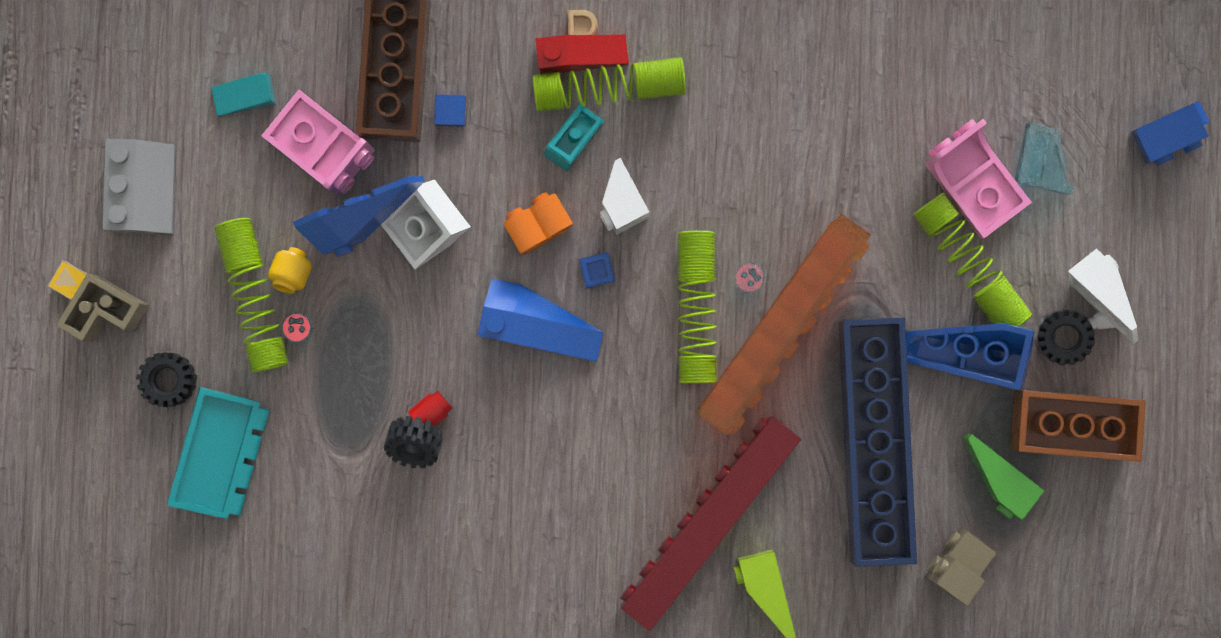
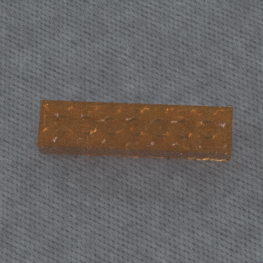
M842 213L831 221L719 377L717 383L714 384L696 409L695 415L723 435L727 436L730 432L736 434L745 421V418L742 417L747 408L753 409L762 398L763 394L760 392V389L765 383L771 384L780 373L781 369L778 367L782 359L786 360V358L789 359L799 346L795 342L800 334L804 335V333L807 334L817 321L813 315L817 310L825 309L835 295L831 292L833 287L845 282L853 270L849 267L851 262H856L857 259L860 260L870 247V244L866 242L871 236L870 233Z

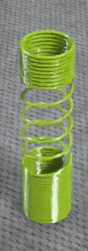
M674 57L673 59L665 58L664 60L656 59L655 61L633 62L630 68L629 93L623 70L617 64L614 77V97L607 71L602 66L599 73V100L590 70L586 68L584 72L583 101L573 70H570L568 104L558 71L554 73L548 72V74H533L536 110L538 113H542V111L551 112V110L557 111V109L563 110V102L565 107L569 109L571 105L572 76L580 104L584 107L586 105L587 73L596 103L598 105L601 104L602 72H604L611 100L615 104L617 101L618 68L629 102L632 100L633 67L639 101L685 95L686 82L683 60L681 57Z
M945 193L939 194L914 212L912 216L918 221L919 226L923 228L928 237H933L961 223L937 247V250H942L965 237L971 236L947 259L946 263H950L980 248L956 272V275H961L984 262L990 261L982 271L965 285V288H969L990 276L1000 273L993 282L973 296L980 309L988 316L987 319L991 321V324L1005 323L1019 327L1032 316L1031 310L1023 303L1024 300L1016 293L1015 288H1012L1013 286L1007 281L1006 276H1002V271L992 272L976 280L990 267L993 258L984 259L966 268L979 256L984 246L979 245L957 255L973 239L974 233L965 234L945 244L965 224V220H959L939 230L959 215V212L953 207L954 205H951L950 200L944 195Z
M239 218L216 225L214 232L217 235L216 238L219 244L218 247H220L223 267L226 270L225 273L234 274L227 282L232 285H247L235 291L231 297L235 300L254 299L239 306L235 313L239 315L259 314L242 322L239 328L242 330L264 329L248 336L243 341L247 345L245 346V351L248 355L250 372L256 373L287 365L289 361L282 337L259 342H246L257 335L278 328L280 325L242 327L244 324L274 313L276 310L238 312L252 303L272 296L271 294L252 297H234V295L245 289L268 281L267 279L248 282L230 281L238 275L264 266L261 259V251H259L260 248L257 245L254 225L251 222L252 219Z
M683 231L677 234L678 281L687 282L679 285L678 289L687 293L706 295L679 301L678 305L681 307L705 310V312L682 315L678 320L687 324L709 326L682 331L678 336L690 340L710 342L685 346L678 350L682 354L693 355L679 357L680 384L717 383L716 356L682 351L717 343L712 339L682 335L711 330L717 327L714 324L682 319L715 313V309L681 304L687 301L716 296L715 293L681 288L716 280V233L713 231Z

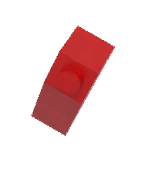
M625 34L561 35L535 38L540 74L557 71L559 73L570 72V70L582 71L586 68L589 70L599 69L602 66L605 68L616 67L617 64L620 66L629 65Z

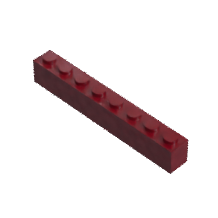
M770 416L767 420L763 417L752 430L755 436L749 443L743 441L733 454L736 460L730 467L724 465L714 478L717 484L711 491L706 488L695 502L699 505L692 515L687 512L677 524V527L680 529L673 539L668 536L658 548V551L661 553L654 563L649 560L639 572V575L642 576L641 580L636 586L630 584L621 595L620 599L623 600L621 609L649 632L802 440L773 416Z

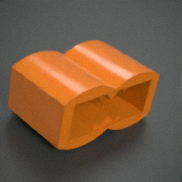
M547 192L542 193L532 200L533 205L525 210L519 207L506 215L507 220L503 222V225L521 256L532 252L573 227L570 217L555 193L548 195Z

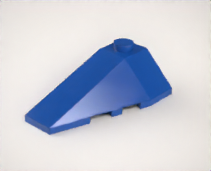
M405 177L371 191L372 197L369 194L356 198L352 197L344 200L345 205L332 209L326 207L293 222L294 226L322 254L335 253L336 257L350 254L354 251L353 246L364 242L425 182L424 177Z
M492 278L483 306L477 336L597 362L603 332L522 284Z
M998 323L906 331L907 362L1020 390L1024 386L1029 367L1034 330Z

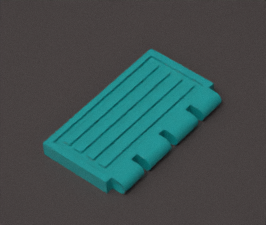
M199 386L166 503L167 506L228 519L229 514L241 515L246 494L235 492L236 487L248 489L254 465L244 463V459L256 460L262 436L252 434V430L264 431L270 410L259 408V401Z

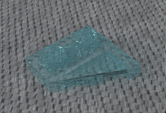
M1035 123L1026 124L1015 175L1017 183L1064 195L1073 193L1072 184L1068 185L1064 167H1067V162L1061 150L1062 141L1059 129Z

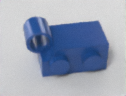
M1198 101L1133 130L1132 134L1145 163L1148 164L1154 161L1156 166L1174 159L1172 153L1183 148L1185 153H1188L1203 146L1201 140L1209 137L1204 125L1210 122L1201 102Z

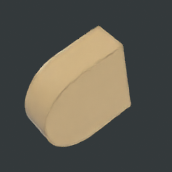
M568 10V35H596L598 22L593 13L587 10Z

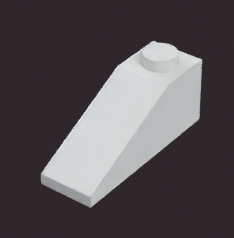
M1095 249L1068 271L1070 285L1127 339L1135 344L1138 341L1137 325L1118 271L1119 266L1110 255L1104 256Z

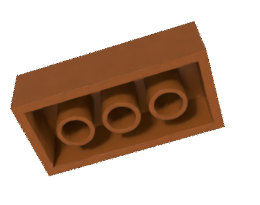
M1014 390L1010 450L1142 462L1146 400Z

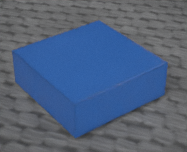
M435 94V126L465 127L466 96Z
M608 252L579 259L586 289L615 282Z

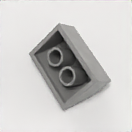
M105 139L103 230L112 233L173 234L176 145L137 139Z

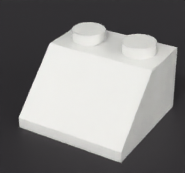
M621 158L614 162L602 201L603 211L600 212V217L608 231L613 229L616 235L647 220L649 216V211Z
M435 180L423 183L381 224L414 269L419 268L448 248L470 228V225Z

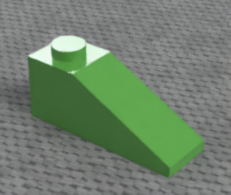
M965 433L962 440L990 498L998 504L995 509L1010 520L1013 516L1023 520L1044 493V490L973 434Z

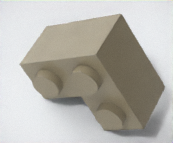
M87 273L56 326L81 341L94 342L107 320L123 330L136 331L150 305L103 277Z
M960 528L958 532L953 531L944 544L946 549L941 556L936 555L930 561L926 568L929 572L925 577L954 599L968 606L986 582L980 575L996 555V552L970 532Z

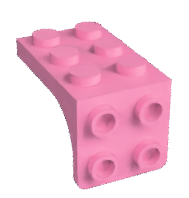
M301 90L295 93L261 135L336 196H339L341 192L343 194L347 193L355 183L353 177L360 169L364 171L374 159L372 154L375 149L367 141L357 136Z
M972 119L951 135L954 138L953 142L948 137L930 150L928 155L931 158L923 164L982 240L1032 202L986 141L983 133V126L987 124L986 121L982 119L976 124Z

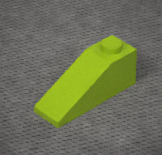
M771 549L737 558L739 566L733 567L737 584L744 585L748 594L786 638H796L775 552Z

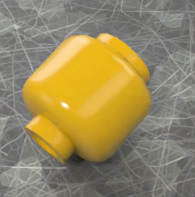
M290 247L288 251H278L268 272V278L272 281V287L287 294H294L295 291L303 290L312 270V263L306 258V253L298 248Z

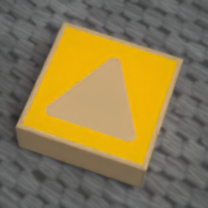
M62 260L48 287L71 300L87 273Z

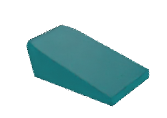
M267 72L211 87L218 117L276 105L271 76Z
M579 104L546 146L544 156L563 170L568 171L604 120Z

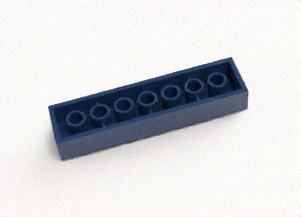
M905 317L842 320L838 323L850 563L855 567L917 564Z

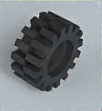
M1062 309V311L1052 312L1040 325L1038 333L1039 347L1044 356H1047L1053 363L1056 362L1063 366L1070 364L1071 366L1075 365L1076 362H1082L1087 355H1090L1091 349L1095 344V333L1091 323L1084 315L1074 310ZM1062 326L1073 327L1078 332V342L1076 345L1069 349L1057 346L1054 342V334L1058 328Z
M164 352L153 354V357L145 359L146 363L145 365H140L139 370L142 371L141 374H137L136 380H140L137 388L142 390L141 396L143 399H148V403L158 405V407H172L184 403L185 399H189L192 396L190 392L196 388V385H193L194 380H197V375L193 374L195 368L193 365H189L187 358L181 357L176 353ZM164 368L172 369L178 378L175 388L168 392L161 390L156 383L157 374Z
M406 416L405 420L400 417L397 418V421L393 420L389 426L384 451H387L386 455L388 457L393 456L392 461H401L400 465L402 466L411 464V468H416L417 465L420 468H426L427 464L430 467L434 462H437L443 440L442 432L438 431L439 428L436 425L431 427V422L428 420L423 423L421 422L422 418L416 417V420H412L411 416Z

